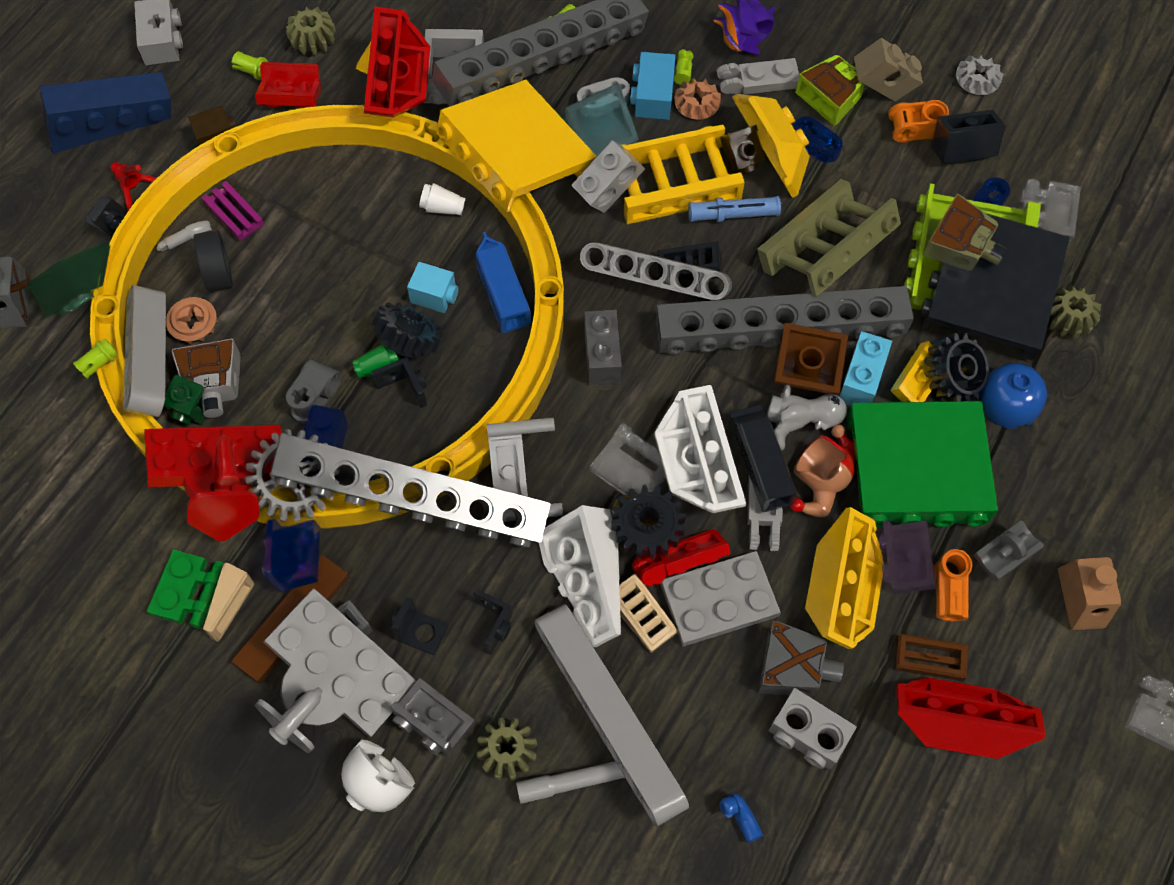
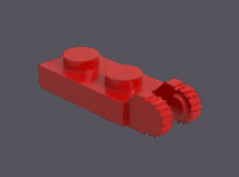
M711 529L680 540L677 548L669 546L667 556L658 553L655 554L654 560H651L649 555H643L640 559L636 558L633 561L632 569L635 574L640 576L639 579L642 583L649 587L662 583L667 575L681 574L690 568L704 563H713L721 557L730 555V547L717 530Z

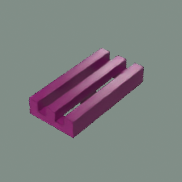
M225 181L222 184V189L218 190L215 188L212 190L213 195L209 197L206 194L202 199L204 204L239 241H242L262 227L264 222L235 189ZM228 195L254 223L250 224L225 196ZM220 201L245 229L241 231L215 203Z

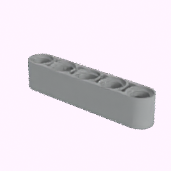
M589 243L582 248L580 253L582 265L590 271L697 297L719 300L725 298L732 289L730 277L721 271L604 243ZM595 248L600 249L603 253V260L597 266L590 259V254ZM625 255L630 256L633 261V267L627 273L623 272L619 266L621 258ZM655 262L660 263L663 267V275L658 280L652 279L649 274V268ZM685 269L691 271L694 277V281L689 287H684L679 282V274ZM715 276L721 278L724 282V289L718 295L713 294L709 290V281Z
M137 285L131 286L126 303L124 411L159 417L165 401L166 293Z

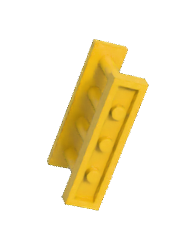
M724 124L714 127L707 126L700 130L634 144L621 145L641 164L650 163L659 189L658 191L641 193L636 178L627 188L630 197L624 198V218L626 224L688 211L689 202L715 201V198H723L724 201L742 199L745 183L741 173L732 175L727 173L719 148L722 147L720 137L725 134ZM707 150L716 178L701 181L698 178L690 154ZM679 157L688 184L670 187L662 160Z

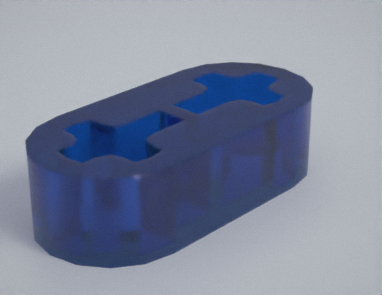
M803 116L796 119L793 128L795 131L799 128L802 131H806L804 134L809 144L805 148L808 153L825 163L838 160L843 142L836 133L812 117ZM829 146L834 147V148H828L827 150L823 148V147H826V148H827V147H829Z
M998 177L990 178L982 185L972 201L1003 206L1011 192L1010 186L1004 179ZM994 190L998 191L999 193L993 199L989 197L990 193Z

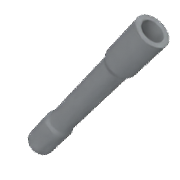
M616 761L553 776L545 775L516 782L520 804L548 798L557 793L622 779L625 776Z

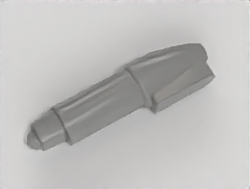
M199 221L186 226L184 229L164 238L157 244L156 249L161 252L167 249L170 250L190 239L193 240L194 234L212 231L209 221Z

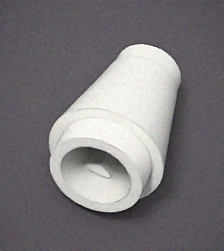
M435 183L432 185L425 184L419 207L426 209L428 213L456 214L461 216L466 198L460 197Z

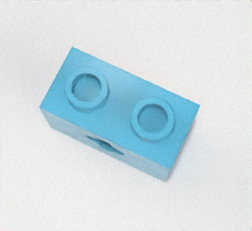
M861 331L839 395L846 405L851 406L852 403H872L892 344L891 340Z

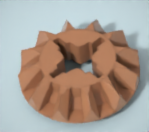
M693 78L689 83L683 81L681 87L676 89L674 102L677 110L682 115L691 119H706L714 115L719 109L721 93L717 92L716 85H709L706 79L703 82H697ZM695 93L699 94L702 98L701 105L693 97Z
M189 297L178 301L170 308L166 316V327L169 333L178 342L186 341L190 345L196 340L204 341L206 335L214 333L215 323L218 322L216 311L212 304L198 297ZM194 312L199 322H195L194 327L190 329L187 322L191 320Z

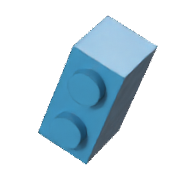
M641 52L640 64L634 63L633 81H637L638 85L631 88L630 105H636L635 117L670 120L676 55Z

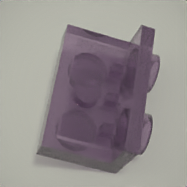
M884 520V531L879 532V543L881 551L887 553L888 563L882 564L885 584H891L895 594L937 589L927 521L892 525L890 520Z

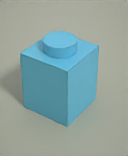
M418 262L407 286L410 303L441 313L446 312L449 303L453 304L455 302L459 289L455 284L454 272L422 262Z

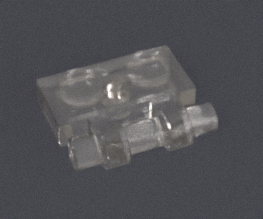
M1028 180L1027 188L1023 190L1022 194L1024 208L1028 201L1044 204V212L1040 211L1038 226L1042 227L1041 229L1070 237L1069 243L1072 242L1075 236L1081 187L1051 181L1047 190L1039 188L1038 180Z
M1147 674L1142 681L1141 687L1152 692L1153 698L1143 693L1137 696L1125 727L1174 752V709L1166 705L1167 701L1174 703L1173 683L1164 678L1158 680Z

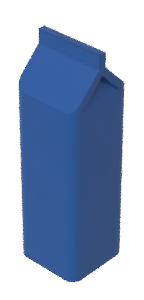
M483 232V241L476 252V267L501 332L506 333L529 326L531 324V311L507 250L502 243L487 237L486 233Z

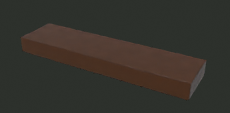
M321 555L231 662L258 684H261L281 660L263 642L313 588L327 601H330L350 578L348 573Z

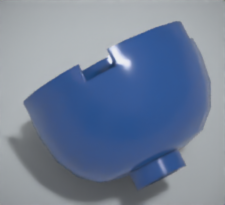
M1009 363L995 368L989 374L985 386L979 392V401H982L985 408L983 411L987 418L999 426L1016 429L1018 426L1032 424L1044 410L1048 394L1046 384L1036 370L1021 363Z

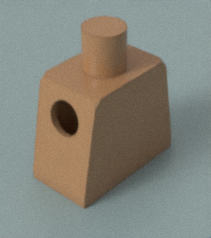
M1110 557L1077 559L1059 567L1058 574L1070 629L1105 628L1121 606V597L1116 580L1117 572L1113 568Z

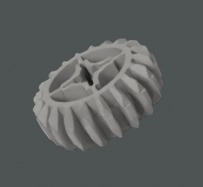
M290 429L285 430V434L292 436ZM300 430L298 437L305 439V431ZM273 433L271 435L274 442L272 446L265 440L260 442V446L265 451L263 454L254 450L251 452V456L258 461V464L247 463L246 469L256 473V475L246 477L245 482L249 485H257L250 491L257 496L262 495L258 502L259 509L265 507L268 503L270 504L267 510L268 516L273 517L277 510L280 509L281 521L285 522L288 518V512H293L295 522H300V511L306 510L307 516L311 519L314 517L311 508L313 505H316L321 511L326 509L324 502L320 500L323 496L312 494L308 497L304 485L299 484L300 490L297 487L296 489L276 485L277 478L274 477L264 482L266 468L275 456L279 441L278 434ZM314 434L309 440L318 442V436ZM309 460L300 462V471L307 477L314 475V472L319 470L318 463L315 460L312 462ZM339 467L335 470L334 476L340 473ZM275 489L277 491L290 489L295 493L298 501H282L269 492ZM331 494V498H324L332 501L334 499V494Z

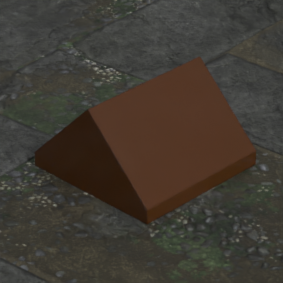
M785 323L775 363L774 383L839 395L848 335Z

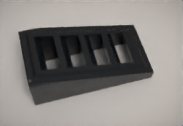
M718 241L657 250L658 257L674 259L681 262V259H686V263L694 265V258H699V265L696 266L723 272L722 255ZM706 258H711L712 263L706 264ZM658 263L659 279L663 275V267L660 263ZM687 269L679 274V280H694L692 272Z

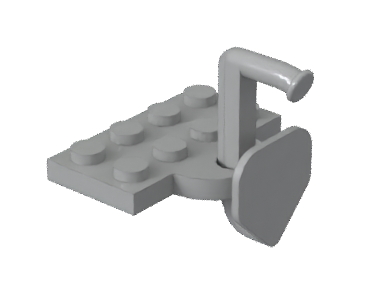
M313 588L263 642L290 666L282 678L280 690L283 707L286 711L281 715L262 699L258 700L255 707L273 726L269 729V733L276 741L286 745L288 739L305 752L310 753L315 747L297 730L300 724L321 726L332 723L341 715H344L364 734L372 737L391 715L392 710L390 706L394 702L399 704L417 681ZM305 693L304 695H302L299 699H297V700L295 701L296 697H297L299 694Z

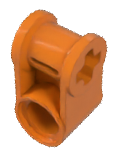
M939 100L899 103L888 111L889 119L893 121L894 125L893 139L901 143L933 139L937 118L949 115L947 105Z

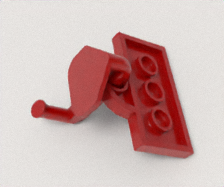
M281 425L144 429L148 487L184 486L187 496L190 498L187 504L188 523L217 541H226L259 518V498L250 491L253 485L246 484L245 482L246 477L256 475V473L248 471L246 464H258V461L251 456V452L253 450L262 454L265 452L260 446L262 440L267 441L272 446L274 442L271 435L277 433L280 437L282 434ZM274 458L266 468L264 482L272 479L269 475Z

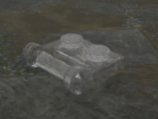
M625 423L620 425L613 438L590 465L592 473L627 497H629L630 488H633L638 494L641 493L642 485L646 484L648 492H653L657 485L660 486L666 478L659 450L632 433V428ZM624 443L659 467L653 472L620 449Z

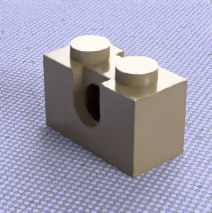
M880 38L854 56L858 81L895 102L923 84L920 61L915 56H911L906 52L903 54L896 44H891L883 38Z

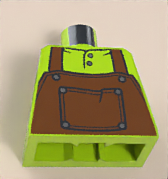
M835 55L800 73L795 93L835 126L861 98L865 84L858 81L855 61L849 64L842 57Z

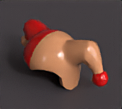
M836 425L831 431L832 436L838 438L840 445L830 438L821 435L809 444L798 458L794 466V473L812 489L813 502L804 503L800 498H796L794 504L790 505L792 511L797 513L802 511L814 517L825 518L831 511L836 493L846 488L851 482L854 475V443L845 434L846 429L843 425Z

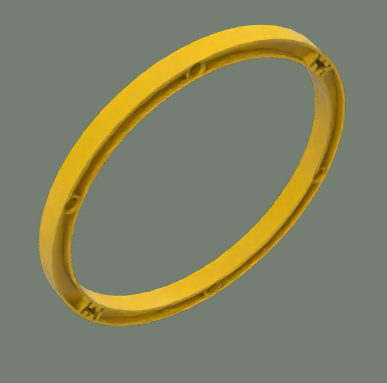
M363 105L305 107L255 119L215 136L176 161L149 185L131 206L117 227L104 253L95 280L91 302L90 338L92 348L96 346L95 342L97 340L101 342L106 339L118 352L113 357L115 361L109 360L96 371L100 386L112 412L135 446L145 456L144 429L163 427L151 415L124 411L126 303L129 290L132 285H137L141 271L151 251L162 234L185 208L205 191L233 173L261 160L286 152L329 145H366L388 148L434 162L457 174L487 197L506 218L518 237L528 259L534 282L535 311L531 333L523 358L511 382L492 408L462 437L436 455L412 466L433 473L442 470L450 472L449 477L464 481L470 480L491 463L487 424L529 420L537 409L550 383L559 356L564 316V286L561 263L553 234L543 212L531 193L527 192L515 197L511 210L506 213L493 200L491 194L474 178L463 162L457 159L449 146L439 138L436 133L438 123L406 112L393 118L364 114ZM546 294L555 295L554 297H545ZM383 478L369 481V488L375 494H382L385 491L386 482ZM406 484L402 492L404 499L410 503L416 502L419 497L418 488L413 484ZM178 486L185 491L184 486ZM305 488L308 497L311 496V488ZM275 489L269 492L282 501H298L295 493L290 489L278 491ZM333 493L334 499L332 501L324 497L320 499L326 506L324 511L319 510L316 505L311 507L314 513V517L311 519L307 516L306 510L300 511V522H295L293 512H288V518L285 522L281 521L280 509L277 510L273 517L267 515V510L270 506L268 503L265 507L259 509L257 522L293 528H335L366 524L397 515L379 511V504L366 501L365 506L344 502L345 495ZM439 493L436 499L446 495L447 493ZM399 510L398 515L406 513L408 511Z

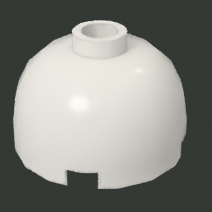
M361 740L352 749L343 763L341 775L343 787L348 793L346 799L354 808L360 811L367 809L372 812H387L396 808L414 789L415 781L400 761L394 757L390 762L387 758L381 756L385 749L367 740Z

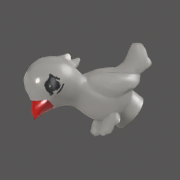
M785 385L781 397L772 396L767 411L770 421L775 423L774 433L782 451L785 448V439L789 432L800 429L810 422L815 424L816 430L819 428L826 430L839 425L846 417L847 405L839 396L827 393L810 400L790 395L791 387Z

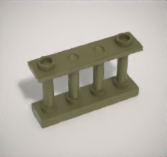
M840 179L757 249L764 273L773 276L785 265L807 275L811 293L817 297L901 224L897 202L891 198L878 210L856 202L853 198L850 182ZM848 212L866 219L857 228L839 221ZM826 230L845 236L836 246L818 239ZM806 247L824 255L815 264L797 257Z

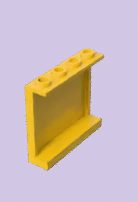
M527 80L440 110L436 130L439 138L449 146L457 159L463 162L474 178L491 194L493 200L506 213L511 210L515 197L573 173L578 178L597 158L592 150Z

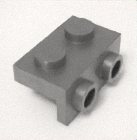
M421 678L417 680L399 704L394 702L390 706L395 715L394 723L408 734L412 730L423 737L420 741L422 745L435 755H438L441 751L449 757L475 725L473 718Z

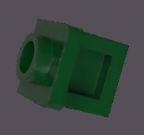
M175 375L165 393L164 407L172 412L171 418L189 426L191 421L202 426L206 417L203 415V410L197 405L205 388L201 384Z

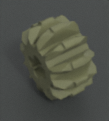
M306 6L305 11L295 10V15L288 17L286 34L294 50H300L303 55L312 52L316 56L317 51L327 52V45H334L336 29L328 12H322L319 7L310 10Z
M1072 284L1066 289L1060 287L1056 290L1049 321H1052L1050 330L1058 328L1061 330L1060 337L1069 333L1073 340L1079 337L1080 334L1084 336L1089 334L1093 327L1098 324L1101 316L1099 312L1102 304L1094 302L1096 294L1087 295L1085 293V286L1078 291Z
M499 718V729L495 730L492 725L488 724L485 726V730L490 737H478V744L485 748L476 752L477 758L486 760L482 766L485 772H489L496 767V779L500 780L503 777L504 770H508L510 780H515V769L517 767L524 774L529 772V767L524 760L536 761L537 756L530 749L537 746V740L535 738H527L531 733L529 726H525L518 731V719L514 718L511 721L510 727H506L504 718ZM503 743L507 746L513 744L514 753L511 755L508 752L499 754L501 753L500 745Z

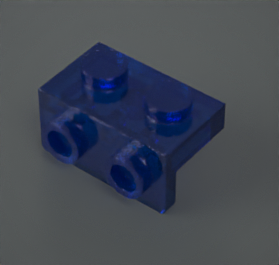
M275 518L267 521V533L264 535L266 547L265 561L262 563V572L265 579L270 581L280 592L318 582L320 526L315 520L283 528Z

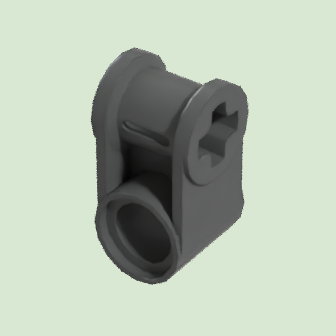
M313 359L306 362L300 375L286 394V401L289 407H291V414L294 420L298 423L309 424L319 417L330 398L339 389L342 380V373Z

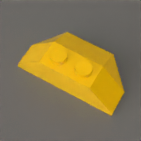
M735 94L732 96L735 104L749 126L757 125L758 131L756 132L761 147L792 198L796 197L810 158L805 148L809 144L801 128L796 131L791 125L795 122L793 115L787 106L781 109L776 99Z
M851 507L843 511L817 544L805 605L806 611L822 637L847 649H853L858 642L874 630L884 572L881 547L875 534L877 530L875 520Z

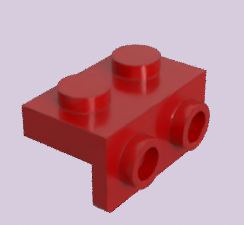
M261 63L262 81L255 93L257 104L267 105L271 108L295 106L299 109L316 106L321 93L320 72L317 64Z

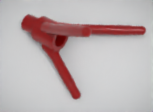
M114 162L110 167L115 178L120 181L127 211L133 205L130 189L136 187L140 181L152 183L157 179V177L137 172L141 170L139 164L128 166Z

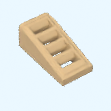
M225 562L203 628L210 638L217 642L224 635L254 586V582L247 572Z
M636 574L619 585L620 616L650 653L678 633L674 624ZM633 591L637 594L626 603L622 600ZM643 602L646 606L633 615L630 610ZM652 612L655 617L641 626L639 622ZM661 623L664 628L650 638L647 633Z

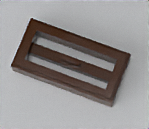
M904 634L897 636L894 670L957 681H964L967 678L968 645ZM908 645L960 654V657L953 658L905 650ZM905 658L959 667V670L905 661Z

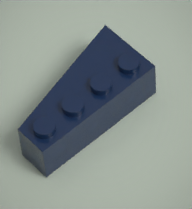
M162 72L40 86L45 128L53 154L171 119V98Z

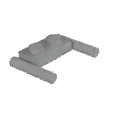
M554 418L487 424L493 488L528 497L522 434L555 431ZM562 503L550 504L547 518L563 516ZM506 509L503 512L502 521H516L515 513L510 509Z

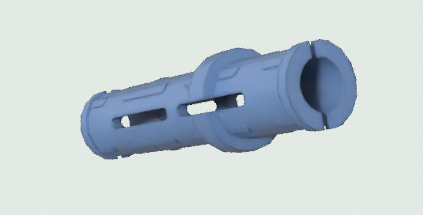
M779 196L725 201L723 198H715V201L689 202L688 204L690 222L715 219L716 222H724V219L779 216L781 214Z

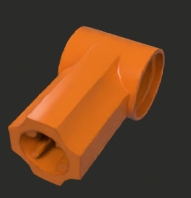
M949 550L936 562L933 568V575L936 579V618L942 621L956 622L968 619V575L973 565L969 555L962 550ZM946 562L956 565L959 574H952L947 569Z

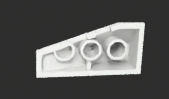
M582 505L545 527L539 546L545 567L549 573H554L560 583L558 589L561 595L568 597L574 608L573 615L592 646L598 647L621 635L618 543L615 541L616 531L611 530V521L613 520L610 509Z

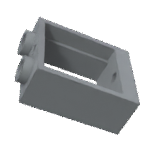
M425 29V40L430 45L426 101L424 103L447 104L431 79L433 57H448L484 43L483 30Z

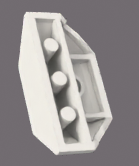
M707 385L679 391L654 434L669 490L673 493V496L711 513L745 507L746 501L712 386Z

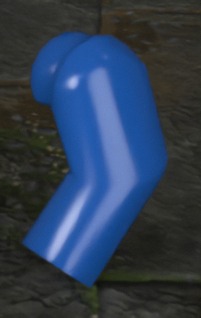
M730 793L728 797L721 799L719 805L722 814L729 818L734 815L747 843L754 842L764 836L753 812L740 794Z

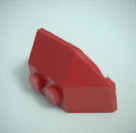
M377 6L374 8L364 114L394 118L426 101L430 45L409 20L410 18L404 10Z
M929 677L913 680L907 684L900 683L896 688L898 715L927 747L999 759L1044 740L1046 735L1040 708L1033 705L1028 706L1020 699L998 689Z

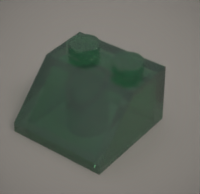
M107 241L58 261L27 283L47 317L58 312L63 317L77 310L80 305L95 298L92 292L103 286L110 251V245Z

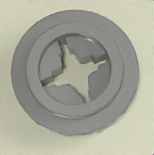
M981 54L976 58L969 55L965 61H960L956 70V79L964 90L976 95H987L999 88L1004 74L1000 72L1001 65L994 64L992 58L986 60L983 59ZM976 70H978L980 73L985 72L986 74L983 77L981 74L974 73Z

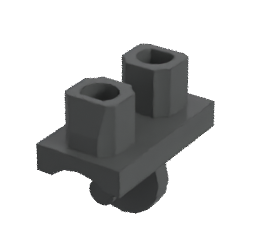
M1021 520L977 551L974 557L986 575L997 582L1044 547V544L1030 533L1026 524Z

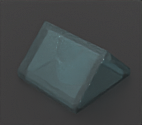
M618 83L565 107V122L596 156L612 140L620 145H628L639 139Z

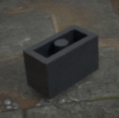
M994 110L939 116L931 147L942 163H956L958 161L982 160L988 157H995L999 154L1006 125Z

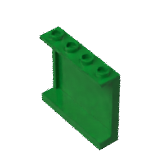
M982 401L851 404L846 418L847 428H852L860 510L862 514L875 520L877 528L885 527L888 524H901L905 528L917 527L921 524L949 527L955 523H967L968 526L979 527L988 524L998 512Z

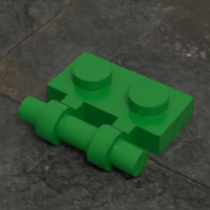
M173 549L147 609V613L152 617L181 625L187 612L192 613L189 625L202 629L225 563L215 561L211 572H204L208 564L205 558ZM198 585H204L199 600L194 601L193 597Z

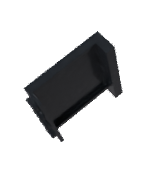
M987 214L998 223V227L990 240L1007 248L998 266L980 257L972 271H966L940 262L938 271L933 270L927 288L932 289L930 299L925 298L920 311V316L925 317L922 328L927 329L930 322L1020 348L1022 349L1020 357L1033 360L1042 350L1070 237Z

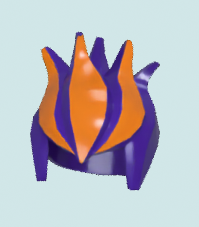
M736 0L737 6L728 3L718 4V7L725 13L726 18H714V22L723 28V39L728 48L737 53L743 50L749 54L759 55L760 52L757 44L766 39L774 26L773 13L776 7L767 10L759 0Z

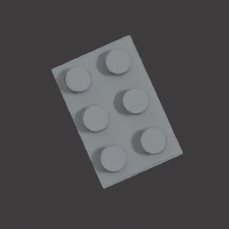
M757 551L669 577L660 583L683 647L777 618L781 613Z

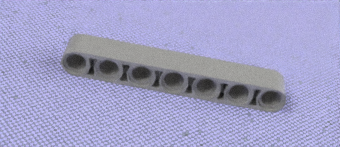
M563 604L535 619L534 624L541 639L653 824L658 827L689 809V803L681 787L568 606Z

